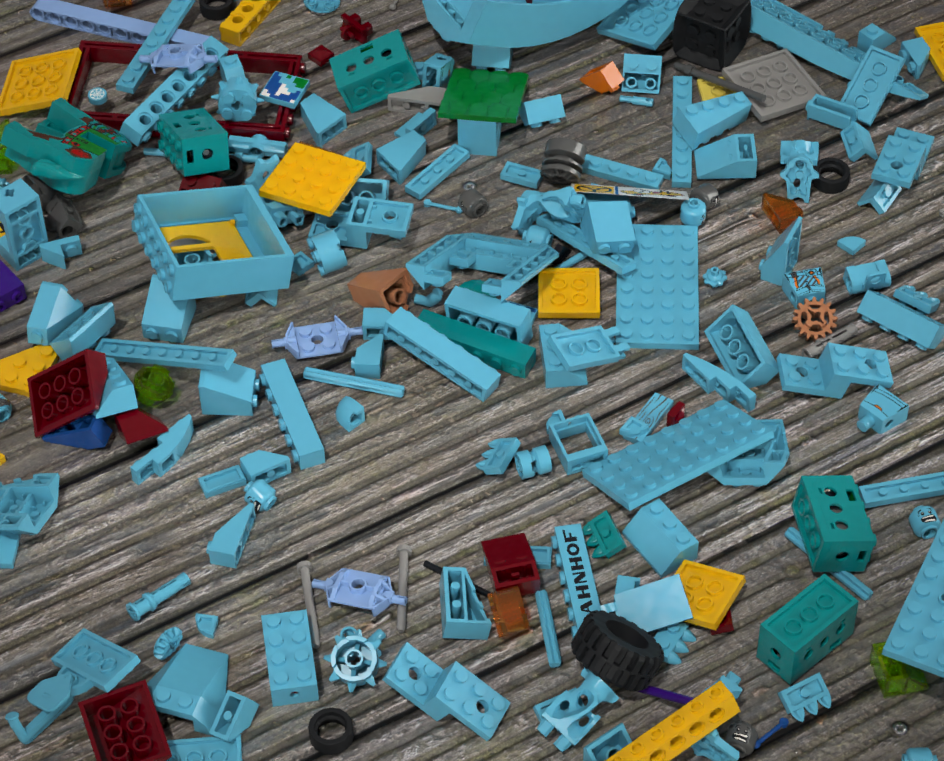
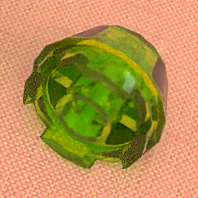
M154 364L153 367L143 366L138 370L134 377V390L138 401L147 406H157L169 399L173 394L175 381H172V378L169 376L170 371L157 364Z

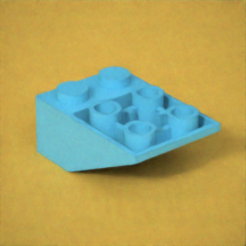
M733 134L694 150L697 179L756 178L757 154L754 134Z

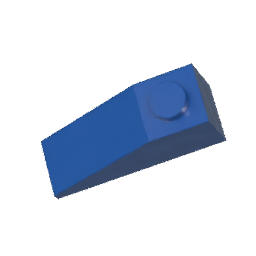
M89 415L44 435L42 439L45 442L89 450L105 447L112 429L102 418L96 419L94 415Z

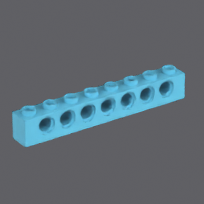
M210 36L203 43L207 55L218 56V62L206 63L192 74L189 73L188 67L177 68L123 121L119 132L137 147L142 142L146 143L151 137L154 130L158 131L157 121H159V114L174 112L176 108L180 109L187 97L190 99L194 95L196 88H201L206 82L207 77H212L219 66V58L226 57L229 48L213 36Z

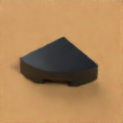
M557 244L554 249L559 252V257L552 264L556 265L564 261L572 250Z

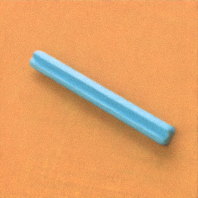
M305 367L303 377L308 380L402 398L405 393V387L399 384L312 367Z
M789 527L784 534L785 537L806 553L800 532L794 527ZM829 572L862 600H869L873 595V591L850 572Z

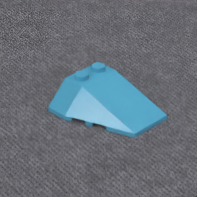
M783 419L758 420L773 430L774 438L707 471V473L723 485H732L734 487L742 485L760 487L767 485L785 466L790 456Z
M34 474L33 479L22 481L21 478H16L13 480L14 483L2 485L0 482V530L15 534H38L57 508L59 474Z
M185 644L147 683L156 711L192 720L194 731L211 735L209 731L226 695L229 655Z

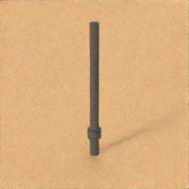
M680 62L674 63V69L684 72L687 76L698 77L736 93L742 91L747 97L760 102H765L766 95L698 70L693 65H685Z

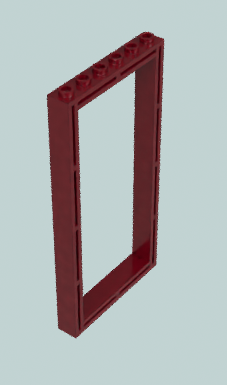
M81 40L79 48L82 55L67 102L75 108L78 107L92 62L130 64L142 44ZM229 50L226 55L237 54L244 72L273 74L275 71L303 78L302 74H305L306 63H303L302 55ZM279 105L275 124L216 121L228 132V139L230 135L252 138L255 134H262L268 140L286 142V139H290V126H293V112L296 113L297 106L295 109ZM83 111L96 121L120 131L123 121L131 115ZM154 130L151 137L160 138V133Z

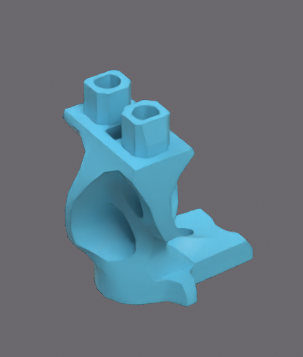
M781 140L780 164H786V166L780 171V177L787 184V199L792 200L799 197L805 203H809L811 181L819 178V173L813 168V166L818 164L819 142ZM795 179L800 180L798 187H795L793 184Z
M276 154L272 155L267 160L257 158L252 175L245 180L246 185L252 184L258 195L261 186L279 164L278 156ZM267 171L266 177H263L264 172ZM260 197L279 228L285 227L290 223H294L296 226L303 225L305 218L303 214L304 209Z
M571 186L547 192L526 190L521 197H517L518 209L511 228L512 230H518V234L522 236L524 230H528L542 212H549L552 216L571 223H580L587 206L585 204L586 197L582 194H577Z
M585 667L581 671V676L585 680L579 688L572 693L565 690L543 712L541 715L543 720L537 727V730L545 737L554 728L561 734L553 743L561 752L571 745L575 746L598 722L601 717L591 712L597 705L602 702L612 704L619 699L602 679ZM581 695H586L588 703L586 706L581 707L578 704V699ZM568 701L569 707L564 711L561 710V703ZM587 716L589 722L583 727L580 726V719Z
M729 671L726 676L722 675L714 684L721 680L733 694L734 698L738 699L742 692V688L738 686L741 678L732 671ZM717 729L691 746L695 755L705 756L712 761H737L740 757L739 751L720 738Z

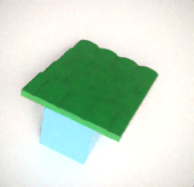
M455 68L441 101L438 118L457 119L458 145L468 150L470 154L497 156L502 123L516 124L529 81V75L523 72H513L510 74L505 71L489 72L483 69L471 71L467 68Z

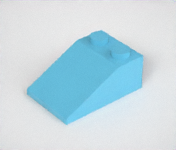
M798 216L776 239L773 246L770 245L768 247L766 258L762 259L759 264L761 280L782 286L783 274L791 272L798 260L803 217Z

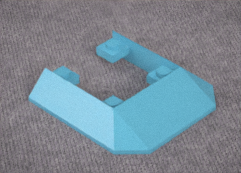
M474 232L446 235L408 261L406 268L424 290L430 285L435 287L444 286L452 279L451 270L455 267L506 274L502 280L489 278L482 284V292L489 293L490 296H501V302H503L559 257V252L548 244L530 243L524 240Z

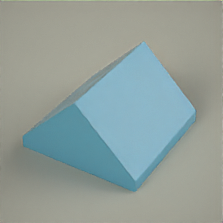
M620 723L583 748V761H605L630 744L632 740L624 724Z

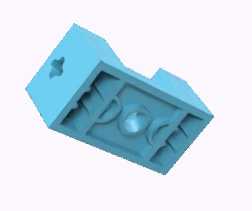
M20 178L0 189V222L5 230V235L0 237V255L16 271L40 259L39 244L48 242L39 195Z

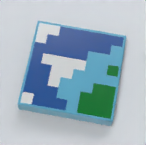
M275 71L259 94V98L264 99L266 102L295 109L309 88L310 80Z

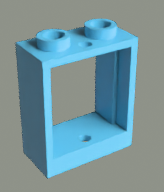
M589 413L549 424V440L567 475L581 472L582 469L590 466L592 463L607 459L608 448ZM586 432L593 447L567 454L560 439Z

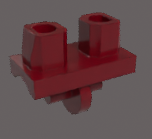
M343 13L341 15L343 24L340 27L341 38L345 41L356 39L361 44L367 43V36L373 33L372 24L366 22L361 25V18L358 14L354 13L349 16Z

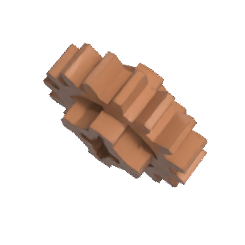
M816 297L812 298V302L805 298L804 305L798 303V309H794L793 315L796 317L792 318V323L797 324L793 329L800 330L799 337L806 335L805 341H808L810 337L813 338L814 342L818 337L825 338L826 335L832 334V330H835L837 326L834 322H837L838 317L833 316L836 309L830 310L831 303L829 302L825 305L823 303L824 298H821L819 302L816 301ZM801 315H803V318L805 319L804 325L801 321ZM825 315H827L828 317V324H826L827 321L824 320ZM811 318H812V319L818 318V321L815 320V321L813 322V321H811Z

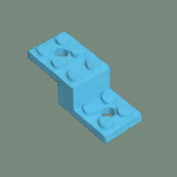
M897 127L893 136L888 135L872 171L871 179L910 189L913 180H918L935 137Z
M355 196L350 212L336 210L331 217L316 213L308 238L334 229L339 238L340 246L367 249L372 233L406 237L414 211V204Z
M828 342L819 359L779 353L776 358L783 391L842 399L851 383L870 386L879 384L884 388H891L894 383L886 351Z
M408 642L403 644L382 679L434 720L439 721L450 713L486 741L493 736L511 703L457 661L443 670ZM409 669L416 672L417 680H413L409 676ZM477 703L483 705L485 710L484 713H481L477 710Z

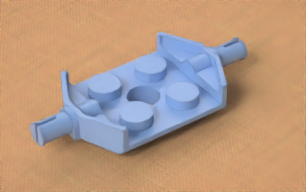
M163 44L157 50L151 52L150 55H140L139 61L140 63H150L154 74H156V67H188L189 73L192 74L206 63H217L218 56L207 55L203 44Z
M335 315L333 322L294 327L293 322H291L285 337L271 340L272 349L285 346V350L287 349L296 359L343 353L348 341L351 340V336L363 335L362 326L347 327ZM316 340L322 341L320 344H314L313 342Z
M341 568L333 576L327 578L326 581L314 578L311 584L312 588L326 591L329 608L332 607L331 603L333 602L372 610L375 617L388 608L390 604L394 603L403 606L407 604V596L395 595L389 576ZM358 585H363V587H361V588H358V589H357V588H354V587H357Z

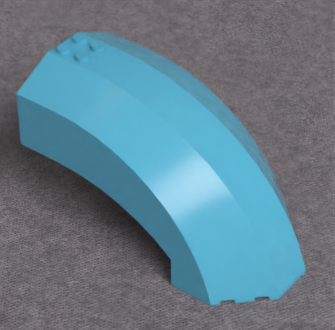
M422 0L427 20L441 35L443 40L508 48L537 46L569 37L603 20L628 1L562 0L551 3L530 4L526 3V0Z

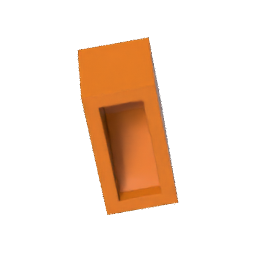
M611 61L591 69L579 80L603 94L608 91L613 93L620 88L619 84L624 81V78L614 62Z

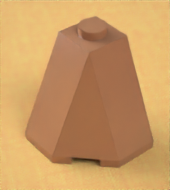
M407 268L363 272L347 283L353 300L365 308H385L391 314L399 307L408 311L409 305H406L414 285Z

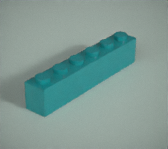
M423 309L418 316V319L428 323L431 328L444 334L449 340L462 346L468 353L478 357L483 363L494 369L526 379L536 363V348L426 309Z

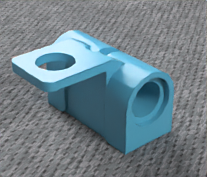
M885 259L845 268L843 280L850 295L866 292L867 289L876 290L891 286V275Z

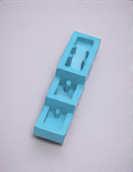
M688 353L683 354L682 369L708 394L715 390L724 400L728 402L736 400L748 412L755 409L756 394L741 381L703 359Z

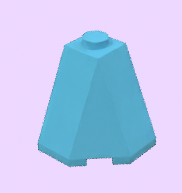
M42 281L27 323L28 343L49 346L50 342L84 314L83 303L78 299L74 300L67 293L68 289L63 284Z

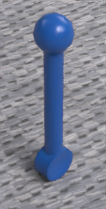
M781 718L778 725L757 740L754 749H758L762 742L780 728H786L789 723L788 719Z

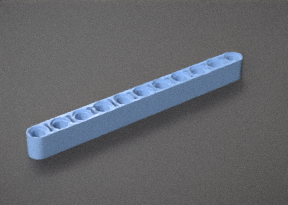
M37 0L30 9V15L37 21L133 44H143L156 23L60 0ZM177 28L167 44H203L210 36Z

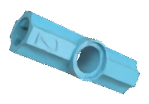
M255 134L252 138L230 135L228 149L229 152L258 155L261 159L264 156L272 157L275 154L278 158H283L288 152V142L268 140L262 134Z

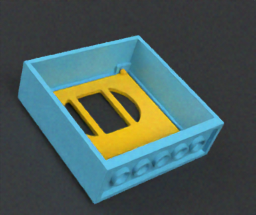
M252 184L137 195V202L134 203L135 217L131 224L132 230L136 232L139 243L144 247L145 255L149 257L152 268H155L158 280L163 283L164 291L168 293L172 301L214 296L224 297L232 294L289 288L294 254ZM184 238L198 239L206 242L169 247L171 242ZM214 250L220 261L179 265L173 253Z

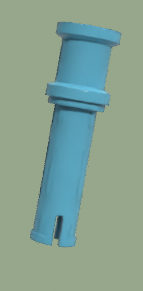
M182 572L155 591L143 593L140 599L126 604L128 614L134 621H139L142 615L149 611H155L158 604L191 584L189 577L186 573Z

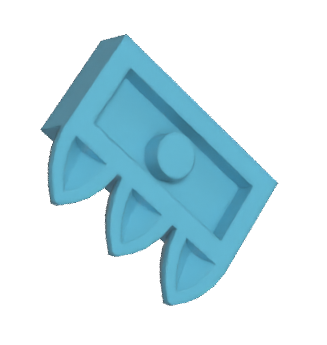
M369 141L350 149L344 154L346 157L366 162V169L359 178L371 174L373 146Z
M909 285L897 288L893 297L899 299L900 303L908 306L911 305L922 314H930L937 311L940 304L938 298H928L926 292H916L915 287Z
M517 437L499 438L489 442L488 445L492 449L482 453L486 460L478 462L476 467L484 471L486 475L503 474L519 448L520 441Z
M680 622L659 629L655 635L656 642L661 645L664 651V662L674 665L681 664L682 661L677 653L689 652L687 645L683 641L694 642L697 640L691 630L688 629V624Z
M820 672L777 693L787 714L791 713L800 722L804 721V708L809 713L817 715V700L825 708L829 709L831 707V695Z

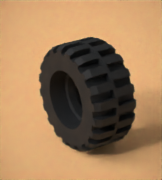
M595 610L587 614L571 642L573 654L576 655V659L579 662L583 663L586 669L591 670L594 675L601 677L604 681L629 691L646 689L664 661V651L653 636L647 634V631L639 628L635 623L626 620V618L619 617L611 612L607 613L603 610Z

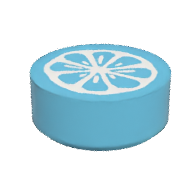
M93 88L88 92V100L92 105H102L108 99L107 92L103 88Z

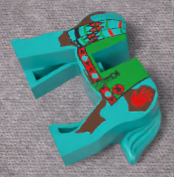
M59 98L51 103L47 119L37 124L36 131L29 130L20 123L13 121L5 125L0 144L7 147L4 156L18 163L53 189L73 195L87 192L96 185L99 176L107 179L122 174L126 168L125 154L131 151L133 147L132 143L118 130L96 121L83 111L73 107L63 98Z

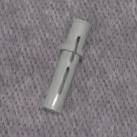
M850 323L825 338H818L815 343L802 349L803 357L814 358L822 354L828 342L840 344L856 336L858 329L853 323Z

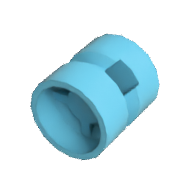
M545 445L534 447L531 452L528 450L515 452V465L522 480L534 477L535 473L542 475L552 472L550 454Z

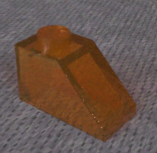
M769 193L763 194L761 208L779 234L783 233L798 216L803 217L801 207H798L794 200Z

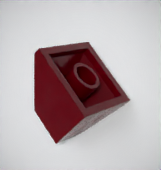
M140 408L113 415L118 433L126 444L168 431L167 426L158 417Z

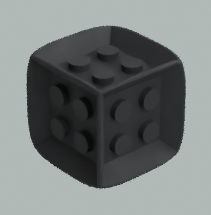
M684 0L674 20V53L688 62L714 71H722V68L730 66L742 51L749 35L751 23L750 0Z

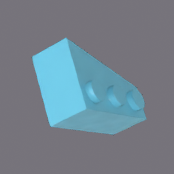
M443 567L439 581L442 637L488 640L492 623L483 610L482 602H479L475 593L476 589L466 568Z

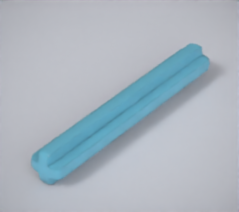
M543 589L535 593L549 666L555 668L561 666L562 660L548 593Z

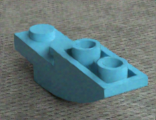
M190 414L178 420L167 432L161 433L157 437L158 446L130 467L132 480L137 485H140L154 473L162 477L183 455L194 431Z

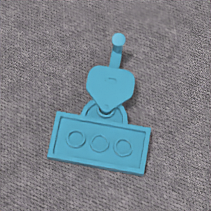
M83 628L51 658L54 665L61 668L57 676L42 680L27 696L30 704L43 711L25 728L19 721L18 712L6 714L5 719L8 720L11 729L19 741L23 744H29L72 704L76 695L87 692L93 686L108 693L141 661L136 654Z

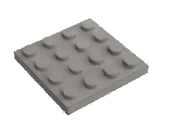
M787 48L722 68L721 74L727 81L766 95L765 102L747 97L752 103L750 110L760 122L806 108L807 102L812 100L815 94L827 96Z

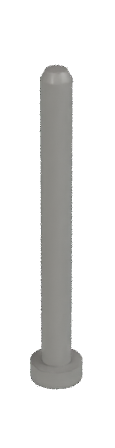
M399 545L396 548V555L399 557L398 595L407 596L408 557L412 555V548L409 545ZM397 604L396 629L399 633H403L406 629V606Z
M301 561L297 563L296 569L301 574L311 644L314 649L320 647V637L310 579L312 564L309 561Z

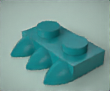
M607 510L585 524L582 529L583 535H591L586 546H597L592 554V558L606 556L609 559L627 547L611 514Z

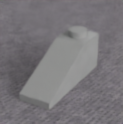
M427 86L388 94V111L410 114L420 112L423 114L431 107L436 110V117H438L439 107L447 88Z

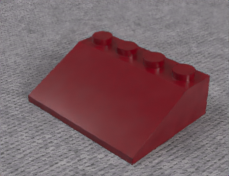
M85 349L27 378L35 438H40L99 409L108 375L105 353Z
M146 679L78 702L96 761H166L172 757Z

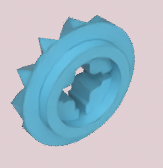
M172 627L160 635L154 646V656L157 659L164 660L169 658L176 651V648L180 646L179 642L183 638L182 630L178 627Z

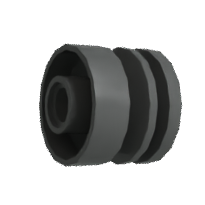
M567 138L549 139L546 142L544 151L546 158L542 161L540 175L544 179L556 184H578L583 171L581 165L585 162L586 147L577 141Z

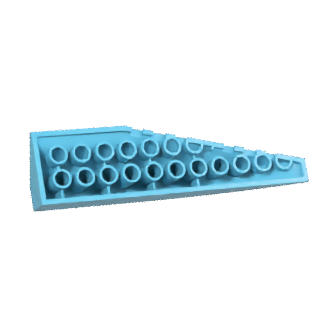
M750 0L751 23L749 32L761 35L763 40L776 43V46L780 49L787 48L788 51L819 67L852 80L866 53L857 47H849L848 41L835 38V33L831 30H823V25L777 0ZM900 75L897 76L889 93L919 101L929 96V94L912 83L907 82L905 84L904 78Z

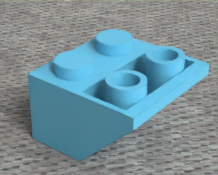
M624 53L622 76L624 81L622 82L621 92L659 94L663 57Z

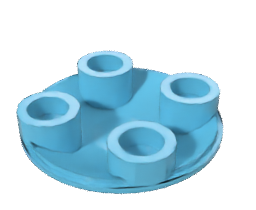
M304 0V5L316 13H329L339 7L340 0Z

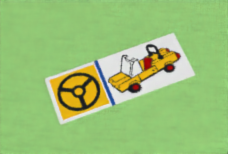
M571 183V187L576 192L689 200L687 191Z

